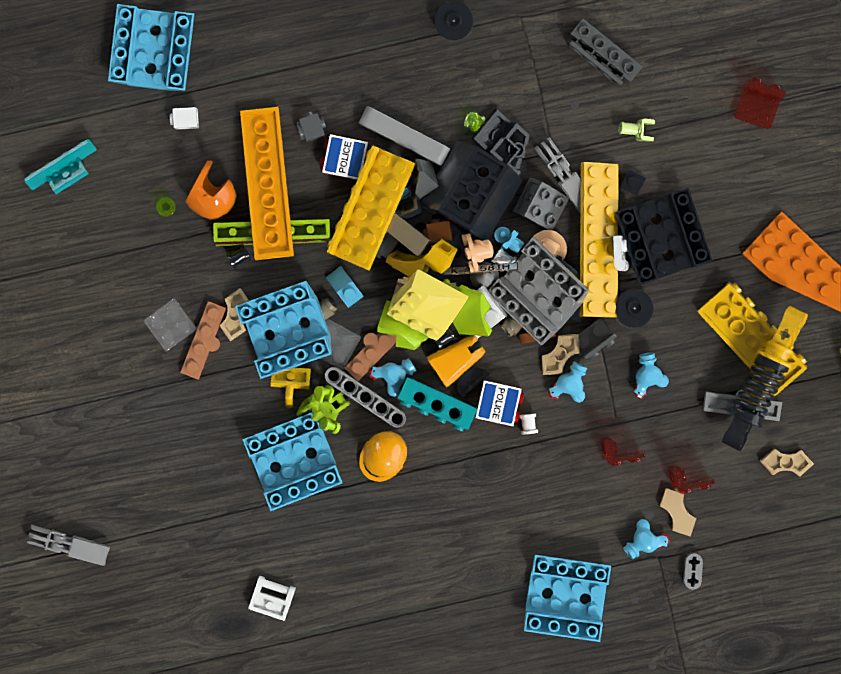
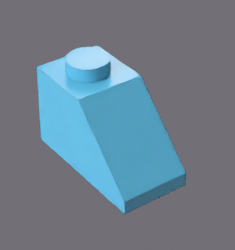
M341 266L326 277L348 308L364 297Z

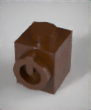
M441 219L429 220L430 224H426L427 229H423L424 235L431 240L429 243L431 248L441 239L447 243L452 241L449 221L441 222Z

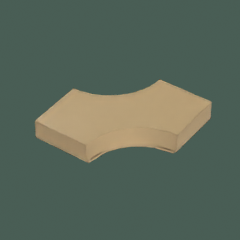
M241 288L225 298L228 312L226 319L219 325L230 341L247 331L244 324H241L235 306L249 301Z
M579 334L558 335L555 349L551 353L542 356L543 375L563 374V368L568 358L580 353Z
M773 448L759 460L772 475L787 470L796 473L800 477L814 465L801 449L792 454H782Z
M665 488L659 506L666 509L672 518V531L691 536L696 518L686 511L683 503L684 494Z

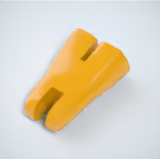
M475 335L468 336L426 357L446 388L486 352L483 346L474 350L473 353H470L467 347L472 346L478 341Z

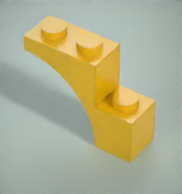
M441 239L433 245L427 254L420 256L409 255L396 250L387 257L386 263L407 275L408 278L417 269L427 274L429 267L433 271L442 274L450 268L458 249Z

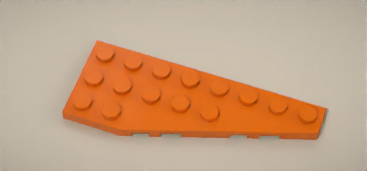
M780 212L747 247L742 255L769 280L841 312V266L783 212Z

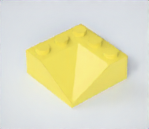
M417 269L393 296L387 315L437 341L446 332L469 296Z

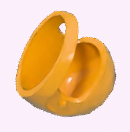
M384 431L372 436L365 443L360 454L359 465L363 474L368 479L377 482L386 481L395 476L403 468L407 458V446L404 439L392 431ZM365 466H366V468H367L372 474H374V475H376V476H379V477H375V476H373V475H370V474L368 473V471L365 469Z

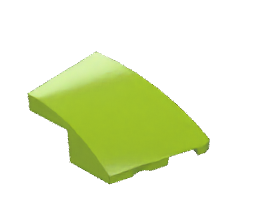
M444 279L443 283L469 296L453 320L458 333L489 336L492 329L484 317L491 305L484 294L464 285L457 287L452 285L450 280Z
M386 300L377 332L396 335V347L415 350L420 346L421 342L426 341L429 337L387 315L391 301Z

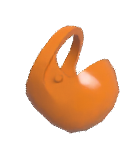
M209 160L203 167L185 203L201 217L216 219L227 214L234 206L236 193L229 179L219 187L211 184L208 179V173L213 161Z

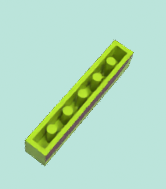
M329 219L290 220L293 243L329 242L331 239ZM251 222L213 223L214 243L216 246L253 245Z

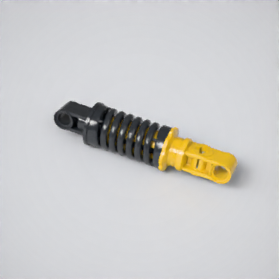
M789 306L773 339L768 340L767 349L765 351H757L758 354L754 360L755 365L751 366L753 372H748L747 376L749 378L744 380L746 385L741 386V390L744 392H738V397L743 400L735 399V405L728 410L734 418L723 436L722 443L737 451H741L752 427H762L765 419L764 414L768 412L767 407L771 406V401L775 398L773 394L778 392L776 387L781 386L779 380H784V373H787L789 368L791 369L792 367L787 362L789 355L793 354L791 348L804 326L808 314ZM784 332H785V333L788 332V334L790 335V337H789V338H785V337L782 336V335H783Z

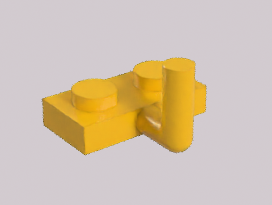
M291 368L271 375V387L286 388L285 405L287 408L293 407L294 388L309 389L311 369Z

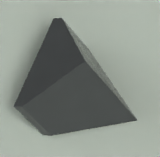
M416 159L410 191L412 195L416 194L421 199L439 187L431 161Z

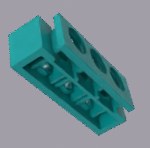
M409 377L406 378L398 396V399L401 400L400 404L409 408L411 405L418 407V412L426 416L431 413L436 416L435 420L444 424L446 421L453 423V428L462 432L464 429H469L478 410L463 401ZM422 392L425 395L424 400L416 402L414 400L415 393ZM434 400L442 402V407L439 410L432 409L431 403ZM450 409H459L458 417L451 418L449 416Z

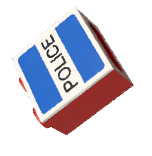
M330 134L329 139L326 138L324 150H327L325 158L322 157L320 169H323L322 173L357 181L359 170L364 166L368 142Z
M483 380L475 418L514 426V422L517 423L520 412L517 411L518 404H522L524 393L518 387Z

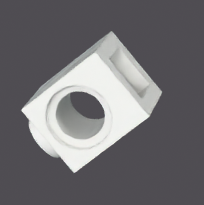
M196 107L174 108L173 113L170 114V124L174 125L176 130L199 128L198 109Z

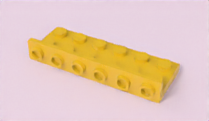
M372 146L368 150L365 164L359 170V178L356 185L351 189L350 199L344 205L343 215L335 226L334 236L328 242L327 253L370 271L415 163L376 146Z
M729 281L723 289L697 312L751 369V366L755 365L754 360L758 354L757 351H765L767 349V342L773 339L777 327L774 325L771 327L766 322L768 320L766 315L762 311L758 313L753 308L755 306L754 302L749 297L745 299L741 294V288L736 283L732 285ZM793 351V354L789 355L787 362L792 367L791 369L789 368L787 373H784V380H779L781 386L776 387L778 392L773 394L774 396L807 369L805 364L807 360L800 353L797 355Z

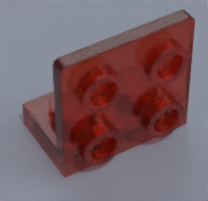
M609 437L600 438L603 459L611 464V466L621 465L624 460H628L630 463L642 461L641 458L646 457V454L642 451L614 455V453H617L616 442Z
M677 465L668 466L672 489L681 492V494L690 493L693 488H700V490L711 488V484L715 483V479L711 477L684 482L686 481L685 471Z

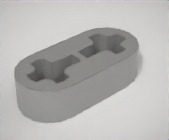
M694 552L687 554L684 560L683 582L691 590L699 588L702 582L703 560L700 555ZM695 556V559L699 562L695 563L693 570L692 564L689 563V560H692V558ZM694 573V578L697 579V582H694L691 586L687 580L691 579V575Z

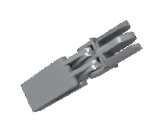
M548 137L546 140L556 155L552 153L544 141L540 145L550 158L549 160L538 146L534 149L551 174L559 178V186L580 213L581 179L576 172L570 171V164L551 138Z
M31 524L30 529L48 535L29 532V537L40 541L27 539L26 543L57 553L62 551L67 553L68 557L102 566L105 565L110 546L73 535V537H68L65 533L55 531L54 529L49 530Z

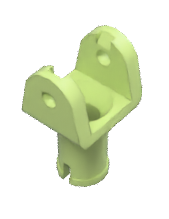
M641 119L636 124L620 122L619 134L635 135L637 141L653 142L654 137L643 136L644 124H655V120Z

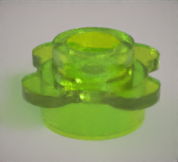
M471 112L466 116L464 126L471 128L472 132H477L481 125L485 123L486 118L480 116L478 112Z

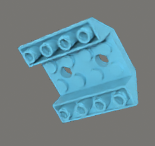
M117 4L108 81L135 87L185 91L195 14L178 11L169 13L138 9L137 6ZM153 26L161 28L159 35L153 36L150 30ZM148 64L156 65L155 73L148 74L146 72Z
M307 281L235 306L241 324H246L258 358L254 362L260 379L332 354L330 332L318 298ZM303 317L308 318L310 321L308 328H304L301 325ZM267 330L274 332L275 337L273 340L267 339Z
M313 412L243 439L249 458L251 457L264 489V496L270 511L343 483L324 431L319 428V421H312L311 419ZM308 448H314L317 451L315 458L307 457L306 450ZM272 462L280 463L281 470L279 472L271 470L270 465Z
M535 555L529 580L524 631L600 642L603 626L601 620L606 586L609 585L611 565ZM545 588L552 590L553 594L550 598L542 596V591ZM584 593L590 595V601L586 604L580 602V596Z

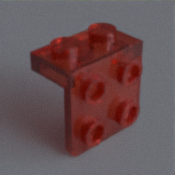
M758 78L749 79L745 83L735 112V118L764 129H770L779 103L784 99L786 91L781 90L782 87L771 84V86L763 84L764 81Z

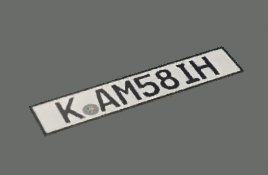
M518 262L478 265L479 271L472 273L518 270ZM469 266L450 267L443 272V275L469 274L471 272Z

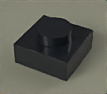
M628 170L620 187L637 196L646 178Z
M416 194L399 201L401 217L404 220L422 213L420 198Z

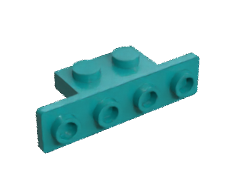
M89 139L82 141L76 147L64 152L60 157L52 162H48L36 172L31 173L28 177L24 178V181L31 190L48 181L54 193L58 194L89 174L81 160L97 149Z

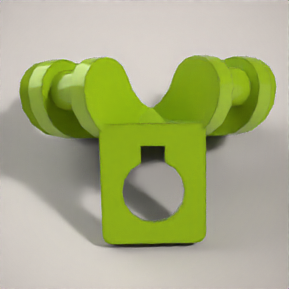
M326 385L325 387L317 386L314 393L302 401L296 415L300 416L307 410H312L313 415L311 419L312 421H319V428L321 430L327 431L329 429L330 433L337 434L340 430V423L336 422V418L339 412L351 403L345 400L343 392L333 397L334 388L332 385ZM336 400L340 405L337 409L331 404Z

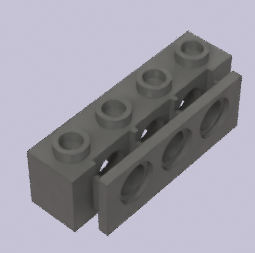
M585 19L580 21L569 36L575 43L572 41L568 47L618 88L623 81L629 84L643 68ZM583 45L588 50L585 51L581 46ZM595 56H597L603 62L600 63L599 61H597ZM611 69H613V70H614L616 73H618L619 75L613 74V73L611 72Z

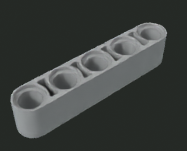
M369 106L366 107L358 122L363 127L439 166L443 165L450 151V148Z
M331 367L326 371V381L393 427H401L405 424V413L337 367ZM332 370L339 373V379L336 381H332L328 377L329 372ZM347 381H352L355 384V389L351 392L346 391L344 388V384ZM362 392L370 393L371 400L369 402H363L360 399ZM380 402L385 403L387 406V410L384 413H379L376 410V405ZM395 413L403 416V420L399 424L392 421V416Z

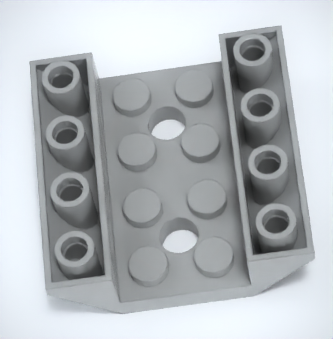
M532 237L521 250L523 254L516 261L518 262V270H509L504 277L497 279L488 291L518 324L540 345H543L585 301L589 289L535 237ZM528 270L534 273L533 280L527 278ZM555 297L561 299L562 304L560 307L555 305Z

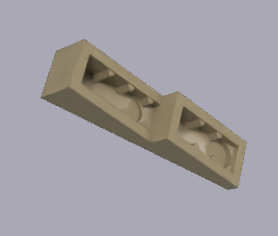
M394 213L387 232L415 255L420 256L431 240L405 221L399 214Z

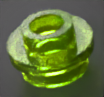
M163 197L157 202L156 209L160 215L170 216L175 212L176 205L171 198ZM165 203H168L170 206L167 211L163 209Z

